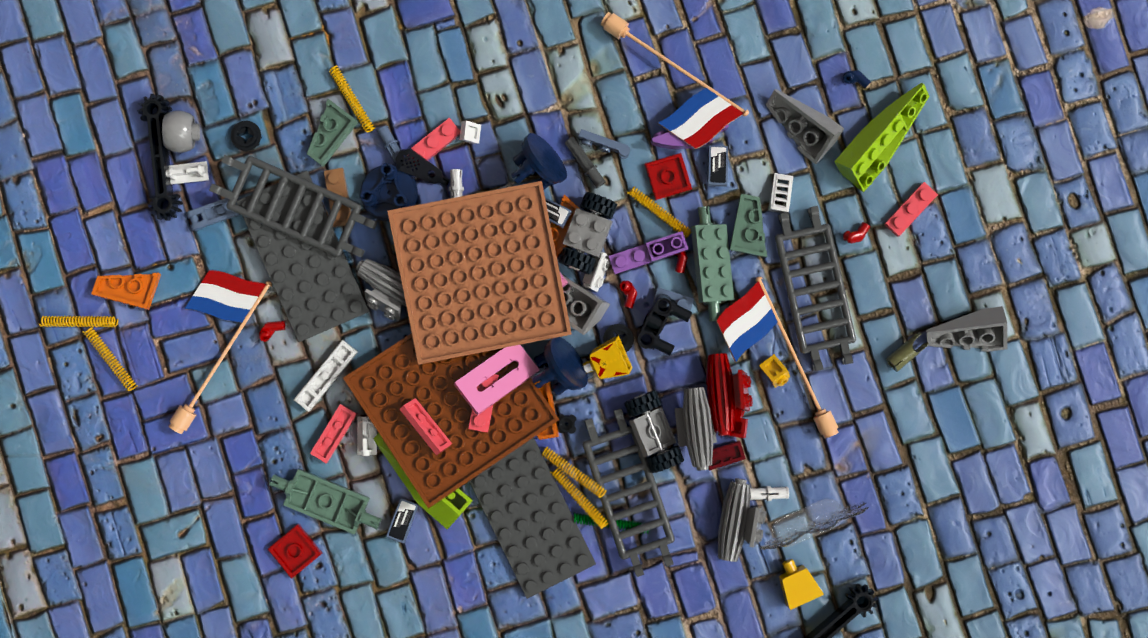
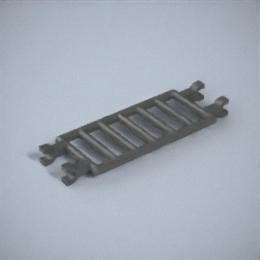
M224 155L221 162L241 170L232 192L216 184H211L209 191L229 199L226 204L227 209L335 257H339L343 250L358 257H363L365 250L347 243L355 222L374 230L378 222L360 215L361 205L253 156H248L245 163H242ZM254 165L263 169L245 209L236 205V202L251 167ZM272 173L281 177L265 215L261 216L253 211L268 177ZM288 181L299 185L283 223L279 224L271 219ZM308 189L317 194L301 231L298 232L289 227L305 190ZM326 197L335 202L318 240L307 236L323 198ZM341 205L351 208L352 212L337 246L334 248L325 244Z
M813 206L807 209L812 227L791 231L788 212L778 215L782 234L775 236V242L800 352L803 354L810 353L813 371L824 370L819 350L839 346L842 364L854 363L849 344L856 341V336L831 226L829 224L821 225L818 206ZM824 232L825 244L785 252L783 241ZM824 251L829 252L831 262L791 271L789 269L788 259ZM833 270L834 281L798 289L793 287L792 278ZM837 288L839 299L798 308L797 296ZM841 307L843 318L802 327L800 315ZM843 325L846 327L847 337L811 345L806 344L804 334Z
M622 409L613 411L619 430L598 436L593 419L585 420L590 439L584 441L582 445L594 481L599 484V487L602 486L604 490V483L644 470L647 482L608 495L605 493L600 498L619 556L623 560L631 559L635 575L639 577L644 575L638 555L650 550L660 548L665 566L674 565L667 545L673 543L675 538L655 478L646 460L647 457H643L632 427H627ZM632 434L635 445L596 458L594 457L591 447ZM638 452L641 463L604 476L600 475L597 465ZM650 489L653 500L613 513L610 502ZM655 507L657 508L659 519L619 532L617 520ZM663 526L666 537L625 550L622 539Z

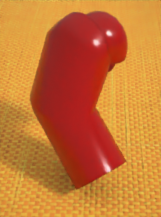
M862 222L857 231H846L843 234V239L850 244L861 242L868 232L870 225Z
M685 251L675 254L678 257L675 271L678 273H684L688 259Z
M622 281L620 289L626 296L624 307L633 309L637 291L630 281Z
M267 322L259 332V339L266 342L275 331L285 330V322Z

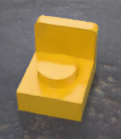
M775 354L759 365L760 369L772 382L774 388L783 386L788 382L790 378L789 371Z

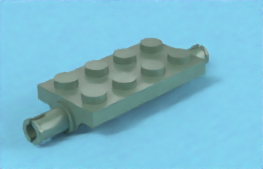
M710 206L697 208L699 225L691 226L698 300L699 303H706L708 305L709 322L716 321L720 315L719 303L721 301L734 300L727 224L713 225L710 220Z
M302 469L297 470L293 480L288 481L274 474L271 478L273 481L269 483V486L285 492L284 506L352 534L356 533L361 523L377 530L380 525L379 522L382 520V518L366 512L365 509L370 497Z

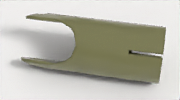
M920 332L886 358L889 366L896 372L929 345L926 342L918 349H913V343L921 335Z

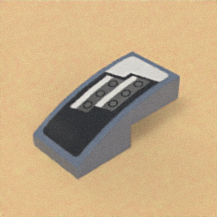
M709 145L708 186L727 187L728 146Z
M545 198L550 222L564 228L572 214V210Z
M401 498L386 537L405 544L419 505Z

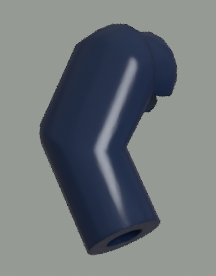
M859 70L847 71L843 75L845 83L858 82L864 89L871 83Z

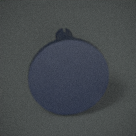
M529 133L522 142V151L513 157L514 163L520 168L511 174L512 178L517 177L514 181L520 184L530 174L538 173L541 176L538 181H542L543 190L550 185L562 183L567 178V171L561 158L543 138L537 134Z
M384 163L366 175L361 185L360 198L368 213L379 220L390 222L389 210L416 205L418 188L412 175L399 171L397 165Z
M561 337L550 339L545 346L544 352L534 357L537 366L543 367V365L548 364L545 371L532 378L533 383L541 380L535 385L537 388H541L546 383L557 379L559 382L553 384L552 389L556 395H561V393L568 389L580 390L587 385L588 374L584 370L583 361L574 347Z

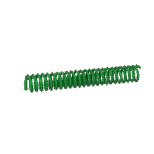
M573 513L574 523L577 520V524L580 521V525L583 521V525L585 522L588 525L589 522V526L591 523L592 526H594V523L595 527L597 526L596 522H593L594 519L592 520V517H589V515ZM621 519L616 521L619 530L622 528L623 531L624 529L627 530L634 526L642 525V522L639 524V522L636 523L634 521L633 523L630 520L628 522L627 520L621 521Z

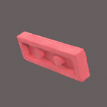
M449 117L411 149L428 161L460 136V130Z
M925 182L921 183L884 225L899 237L938 194Z
M494 374L477 386V390L482 392L499 380V375ZM493 405L478 416L472 409L468 429L488 433Z
M416 398L399 409L436 456L452 444Z
M340 404L310 454L324 463H328L358 413Z

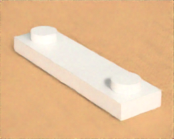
M342 340L295 397L294 401L310 412L358 351Z

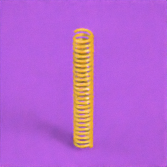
M337 65L333 66L329 73H331L338 88L342 91L341 93L345 96L352 111L356 114L355 116L365 132L373 131L375 129L374 125L370 122L358 99H356L357 96L353 94L354 91L350 88L351 86H348L349 83L345 81L346 78L342 76L343 73L339 70L340 68Z
M635 186L627 192L629 196H632L634 200L637 199V202L639 201V204L644 205L646 209L649 208L651 213L656 214L658 218H661L666 224L668 223V226L673 227L675 231H683L685 238L692 233L691 229H688L684 223L681 224L679 219L676 220L667 210L664 211L662 206L659 207L660 205H657L655 201L652 202L650 197L647 198V195L645 196L638 188L635 189Z
M42 316L41 324L39 323L41 327H116L119 320L117 319L115 325L114 316Z
M94 327L89 328L85 332L83 331L86 338L94 345L95 350L107 362L108 367L120 379L119 381H121L127 391L135 389L138 385L134 386L136 382L129 378L130 375L126 373L127 370L120 366L121 363L117 361L116 356H113L114 354H111L112 351L102 342L103 339L98 337L99 334L93 330Z
M546 447L542 452V456H545V459L547 458L552 464L557 465L559 469L567 475L569 474L576 482L579 481V484L581 483L591 493L596 494L598 498H601L607 492V489L604 490L602 486L599 487L597 482L592 481V479L589 480L590 477H587L585 473L582 474V471L577 470L575 466L572 467L570 462L567 463L568 461H565L563 457L560 458V455L555 454L551 448L548 449Z
M559 467L553 472L550 471L554 479L560 485H563L564 490L571 494V497L577 501V504L585 510L589 517H592V520L594 519L593 522H596L600 529L609 524L607 520L604 521L605 517L598 513L599 510L597 508L593 510L595 506H592V503L590 504L591 501L586 503L588 499L584 497V494L580 496L582 494L580 490L576 492L578 488L574 489L576 487L574 483L569 486L572 481L567 483L570 478L566 474L561 476L564 472H561L562 470H559Z

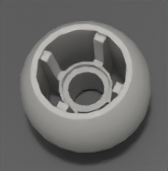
M180 110L165 114L162 122L164 146L168 150L177 153L192 150L195 147V142L200 141V125L195 124L194 116Z

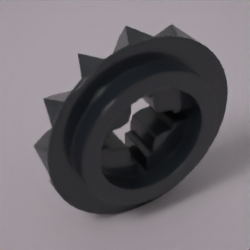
M241 121L231 131L233 145L245 152L254 150L255 147L259 146V142L262 139L260 128L251 121ZM248 130V134L253 137L248 138L245 142V139L239 135H245Z
M614 324L608 327L603 336V343L614 337L613 332L619 336L625 334L622 344L625 351H629L634 342L632 331L623 324Z

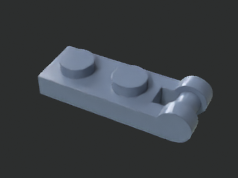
M583 129L579 133L578 140H581L583 145L589 147L595 145L603 152L610 153L612 151L618 153L621 159H626L629 156L630 147L626 144Z
M227 198L186 213L188 219L191 220L192 225L190 226L192 231L201 230L240 214L227 209L226 204L229 200ZM202 215L203 220L199 222L198 216Z

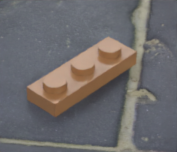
M337 168L324 171L327 190L349 199L344 169ZM329 199L331 210L335 201ZM341 205L333 223L334 228L346 225L351 214V208Z

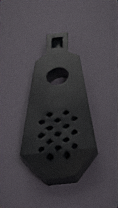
M411 148L400 150L395 158L399 171L433 184L439 182L447 186L450 179L442 175V170ZM432 170L435 172V175L430 176L428 172Z

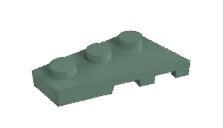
M329 99L326 102L325 112L319 120V128L314 134L307 155L323 167L358 124L355 118Z
M740 194L729 247L730 251L767 258L760 197Z

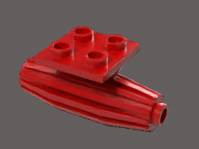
M726 353L708 355L706 373L711 421L714 432H718L719 436L730 435V431H734L736 408L748 412L750 407L753 406L752 395L748 393V388L751 387V379L742 369L738 370V373L733 376Z

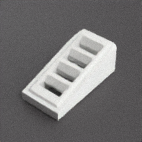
M774 173L768 211L789 212L793 176ZM778 179H781V180H786V181H788V184L777 183V182H778ZM777 187H783L787 189L786 191L777 190ZM776 194L785 195V198L776 197ZM775 201L784 202V206L775 204Z

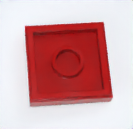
M681 153L644 164L655 201L692 190Z
M297 524L268 548L269 552L291 579L323 554L300 524Z

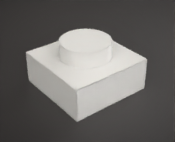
M462 121L459 140L479 144L481 125L470 121Z

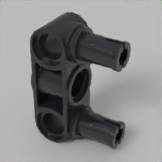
M666 294L659 295L651 309H649L639 330L637 339L639 346L645 349L654 350L655 348L670 356L675 345L660 339L658 335L663 330L668 316L673 315L688 322L692 312L677 305V302L671 299L670 296ZM665 300L669 303V306L667 308H660L658 303ZM644 334H648L652 339L645 342L641 337Z

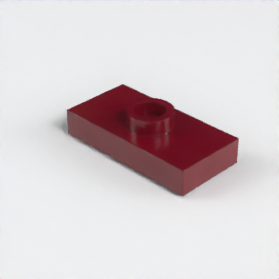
M740 440L713 448L712 465L708 466V470L745 460Z

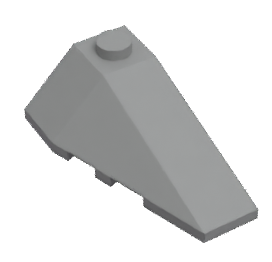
M777 89L773 91L766 103L767 108L778 123H782L788 131L787 135L789 138H793L799 146L798 150L815 164L835 144L844 130L842 126L830 117Z
M564 276L568 282L563 287L570 326L585 335L602 319L610 303Z
M1003 306L981 309L927 329L928 346L944 348L961 346L964 350L980 348L981 351L985 352L1006 350L1007 319Z

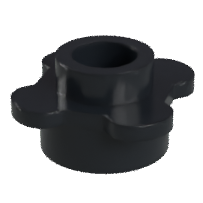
M560 414L558 416V432L573 434L576 431L574 427L575 415L564 416Z

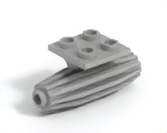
M370 259L361 260L356 267L357 275L374 289L372 291L365 290L367 305L375 311L381 310L388 319L399 321L401 319V306L407 307L400 273Z
M704 387L684 389L683 407L674 408L678 446H687L693 467H697L698 471L708 470V466L712 465L713 443H717Z
M735 478V481L730 482L723 502L718 531V558L725 561H738L744 540L750 543L749 547L753 548L763 538V530L760 529L761 524L765 523L767 511H764L763 505L750 508V484H746L747 480Z

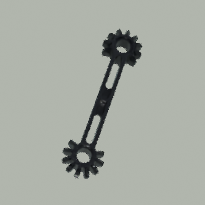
M150 94V99L146 96L143 97L145 102H140L139 105L142 108L137 110L142 115L140 119L144 122L147 121L155 187V198L149 197L153 203L149 204L148 207L153 209L151 214L157 215V219L162 220L164 218L166 221H170L171 217L177 218L176 211L182 212L178 206L183 204L182 201H178L180 195L173 194L170 177L167 178L166 170H169L170 159L169 150L163 144L162 122L164 115L171 112L172 108L168 106L170 102L167 99L164 100L162 95L156 97L155 94ZM158 106L157 113L152 114L153 108ZM168 200V207L163 209V202Z
M856 584L855 589L849 587L851 593H845V597L848 600L804 638H832L857 615L861 614L862 617H866V612L873 614L871 608H877V604L874 601L878 600V597L873 595L875 591L872 588L868 589L866 584L862 587L860 584ZM861 596H864V597H865L864 603L858 605V604H857L858 598L861 597Z

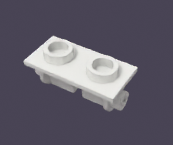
M207 161L169 165V170H166L167 178L170 177L171 185L208 181Z
M601 252L599 258L592 256V258L596 259L593 267L594 270L591 274L585 273L582 280L583 287L598 292L599 288L603 285L605 271L610 266L609 255Z
M368 416L357 417V455H377V444L373 440L377 435V429Z

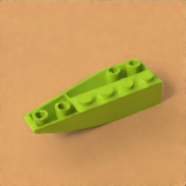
M923 83L918 84L871 120L834 161L840 173L860 191L864 192L887 166L930 97Z
M378 433L373 440L415 501L448 530L473 500L459 488L428 509Z

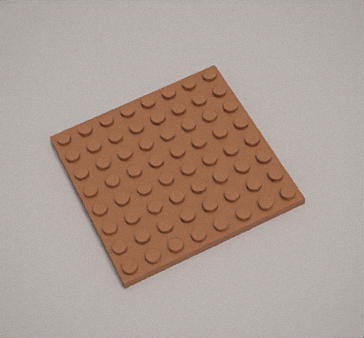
M542 181L388 211L418 365L572 335Z

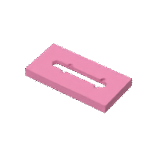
M516 345L503 348L454 382V386L478 416L538 373L540 369L523 347ZM516 361L518 363L517 368L484 391L479 392L477 390L478 385L511 362Z

